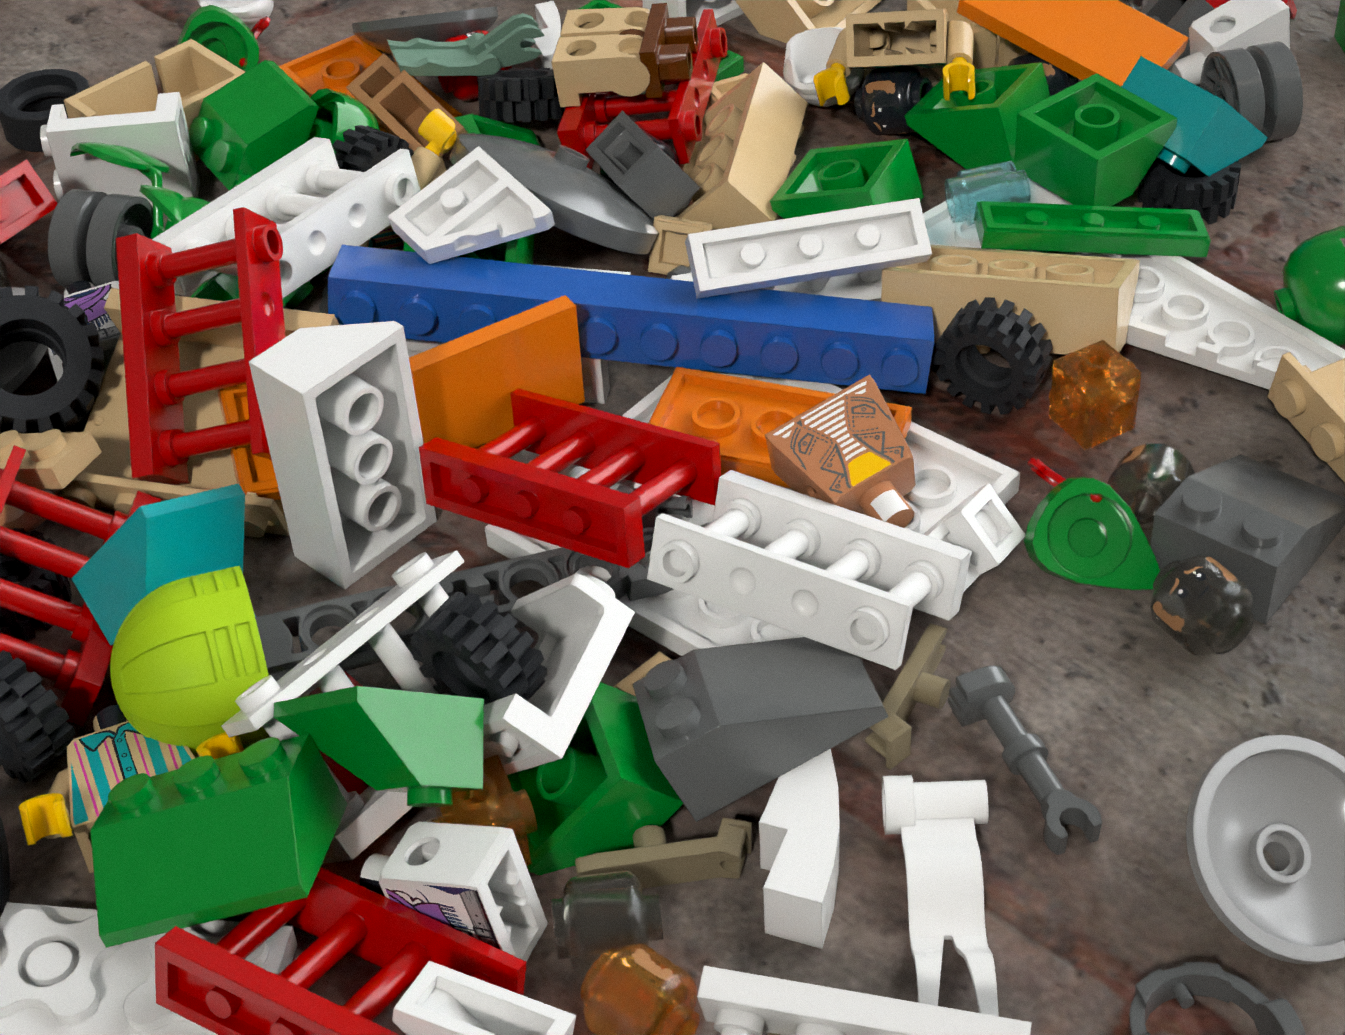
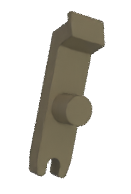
M932 623L929 624L883 701L884 708L889 717L869 727L873 732L866 737L865 743L886 758V767L889 770L911 755L912 727L906 721L917 702L942 709L948 698L951 681L933 675L946 651V645L941 644L947 633V628Z
M723 817L716 837L674 843L666 842L663 828L656 825L643 826L633 834L634 848L595 853L579 857L575 860L579 894L588 895L593 890L609 888L637 890L720 877L738 879L742 872L746 853L751 854L753 850L752 822Z

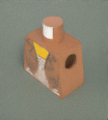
M870 374L765 434L771 468L793 491L905 528L913 519L914 511L903 498L916 485L913 456L876 382Z

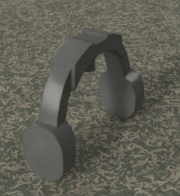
M1183 962V966L1163 971L1160 968L1147 975L1135 985V997L1131 1003L1129 1013V1035H1151L1147 1032L1145 1025L1150 1013L1162 1003L1174 998L1177 999L1181 1008H1189L1194 1004V999L1191 995L1213 997L1227 1003L1230 1001L1235 1003L1254 1020L1259 1035H1306L1298 1015L1286 999L1278 998L1269 1001L1250 983L1235 975L1224 972L1219 964L1209 962Z

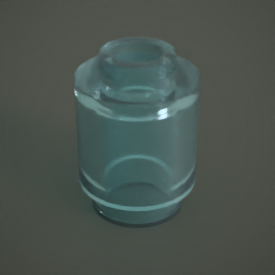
M1011 160L961 170L957 172V177L945 180L946 203L953 223L966 221L967 226L975 225L976 202L1029 203L1031 199L1030 185L1025 170L1017 171Z

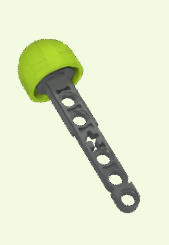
M654 527L643 529L645 553L651 551ZM562 547L453 572L439 582L449 597H452L456 592H462L466 597L470 592L479 595L482 605L487 600L494 603V594L490 595V591L498 590V614L503 618L508 613L514 617L511 614V610L519 598L514 596L510 590L516 583L532 580L547 587L575 574L580 568L595 565L609 572L611 578L605 583L613 589L617 600L626 594L629 601H635L673 590V588L648 580V568L640 562H637L628 569ZM240 566L169 582L141 599L126 616L118 630L110 663L112 688L117 703L128 722L143 736L171 745L189 747L192 754H198L197 747L205 740L224 733L225 731L221 725L241 710L235 702L239 695L269 675H272L275 681H278L320 647L312 641L313 635L319 629L326 626L344 628L396 585L255 617ZM418 601L405 610V612H409L416 618L415 624L409 629L396 632L410 652L415 648L410 644L411 637L429 618ZM514 617L518 621L514 625L516 629L527 626L522 621ZM299 636L301 652L294 653L292 637ZM366 641L339 663V666L343 671L382 661L369 642ZM263 726L256 731L238 735L244 750L262 739L271 738Z

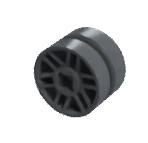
M1277 41L1252 45L1246 49L1235 48L1212 52L1207 56L1202 67L1200 88L1225 100L1267 136L1266 141L1289 138L1295 134L1302 117L1303 88L1297 62L1290 49L1284 43Z
M73 189L64 194L53 212L48 233V257L56 281L64 288H67L76 281H88L94 286L119 281L116 238L138 233L152 239L150 236L153 229V207L150 202L141 196L108 195L104 192Z

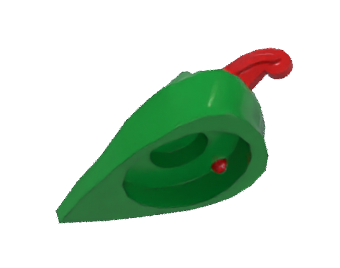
M214 5L199 7L188 17L177 45L192 39L246 72L256 66L259 61L257 38L270 25L271 19L268 16L260 19L250 30L240 18L226 9Z
M1029 459L1027 464L1031 467V471L1054 487L1037 505L1027 525L1024 538L1028 557L1042 571L1077 585L1130 591L1166 589L1156 557L1131 508L1110 485L1087 477L1065 479L1039 459Z

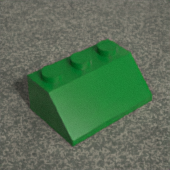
M310 733L282 741L274 737L262 739L250 745L242 752L214 759L212 756H200L185 763L177 770L151 777L145 773L135 774L122 780L112 788L108 794L106 805L90 830L99 937L106 948L167 933L175 926L183 929L308 897L348 805Z

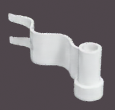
M912 775L882 776L885 835L901 834L907 879L909 938L911 953L915 962L918 1003L938 1006L944 940H952L956 952L965 959L970 971L979 1013L999 1016L993 954L988 947L985 928L982 861L975 831V824L988 823L989 808L986 781L913 782Z

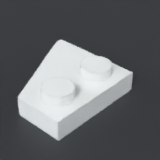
M479 146L388 216L393 231L429 264L546 231L555 225L552 211Z

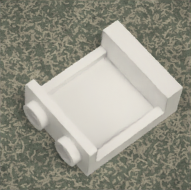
M179 92L158 94L156 109L149 112L67 119L63 104L51 106L48 123L41 125L40 138L44 155L46 157L52 156L56 169L53 173V182L58 200L68 191L80 189L104 192L108 195L141 196L147 199L153 207V203L139 191L141 185L152 186V183L137 169L113 164L89 153L70 157L71 148L76 143L81 142L125 146L146 153L170 167L169 173L161 172L163 188L180 193L184 197L198 198L200 177L193 147L190 143V135Z
M576 573L516 600L511 614L538 633L539 639L534 649L541 650L545 659L541 665L547 668L548 675L544 678L546 682L529 701L515 693L484 705L483 769L494 777L499 778L562 759L635 613L615 598V592L605 582L592 576Z

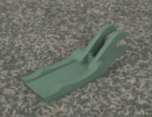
M522 13L513 15L486 35L475 33L465 40L435 42L416 37L407 42L387 40V43L400 73L405 70L411 76L494 75L501 68L536 59L542 52L540 49L531 48L536 43L533 38L545 35L537 27L539 25L532 16Z

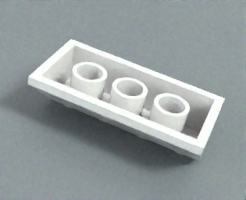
M395 321L299 328L249 361L294 556L343 589H347L437 521L435 507L426 504L419 447L424 443L404 327Z

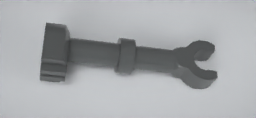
M986 666L956 676L955 683L957 686L949 689L951 697L948 698V704L962 727L984 719L987 720L1004 747L1002 758L1014 775H1022L1041 805V812L1045 820L1043 837L1047 847L1056 855L1065 853L1068 834L1063 825L1068 824L1081 828L1091 843L1097 841L1102 825L1101 814L1093 804L1087 800L1075 797L1072 792L1064 789L1046 761L1048 750L1042 740L1036 734H1028L1009 703L1015 695V686L1003 668L999 666Z

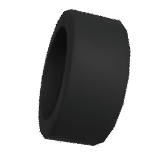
M43 69L26 73L11 80L0 89V122L6 141L17 149L29 152H43L40 129L41 125L48 123L51 106L63 104L67 119H69L64 100L90 88L88 80L77 72L65 69Z

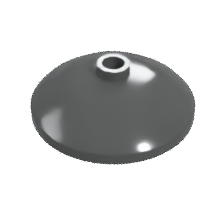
M496 6L352 23L353 34L361 41L384 53L391 54L387 40L407 42L418 37L435 42H445L449 37L477 30L487 31L498 18V9Z

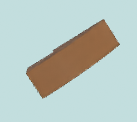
M384 53L346 87L352 96L365 105L376 117L379 126L387 133L406 140L409 143L407 148L412 149L413 152H415L417 147L425 148L429 144L418 133V129L426 116L434 109H440L454 121L457 138L460 134L467 133L465 128L405 70L400 73L398 66Z

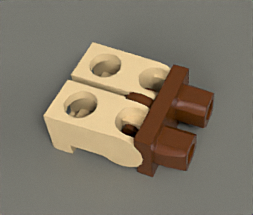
M667 3L652 4L650 10L640 7L567 10L560 33L561 37L558 39L551 61L560 107L581 106L584 93L613 91L621 96L632 97L646 91L647 98H662L666 82L691 81L693 72L691 53H697L699 45L695 16L669 18Z

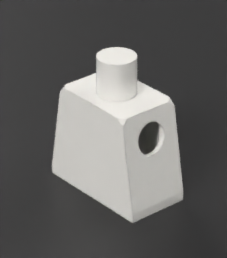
M1230 0L1193 21L1189 27L1190 55L1176 60L1168 68V71L1200 87L1204 61L1212 52L1235 48L1246 49L1252 45L1277 41L1284 43L1290 49L1289 7L1282 0Z

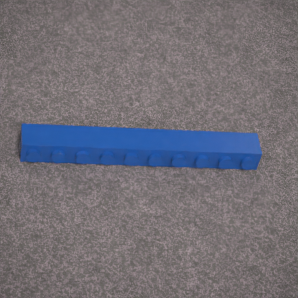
M341 245L328 275V314H334L339 325L395 321L404 327L405 338L446 343L566 295L576 305L580 353L583 358L683 367L847 386L870 374L879 389L926 394L934 347L932 307L768 289H754L697 299L692 281L465 257H453L429 264L417 252Z

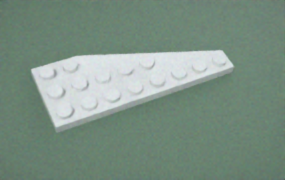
M1013 163L923 213L930 245L981 248L974 222L976 202L1072 204L1016 171ZM1012 250L1140 260L1126 343L1270 390L1280 359L1285 353L1290 352L1302 366L1306 365L1311 372L1345 358V350L1181 256Z

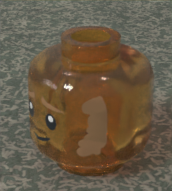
M633 944L625 946L620 950L610 949L593 963L582 983L580 995L581 1000L585 1002L583 1011L586 1026L596 1035H695L700 1015L695 1011L698 995L696 981L685 970L645 944Z

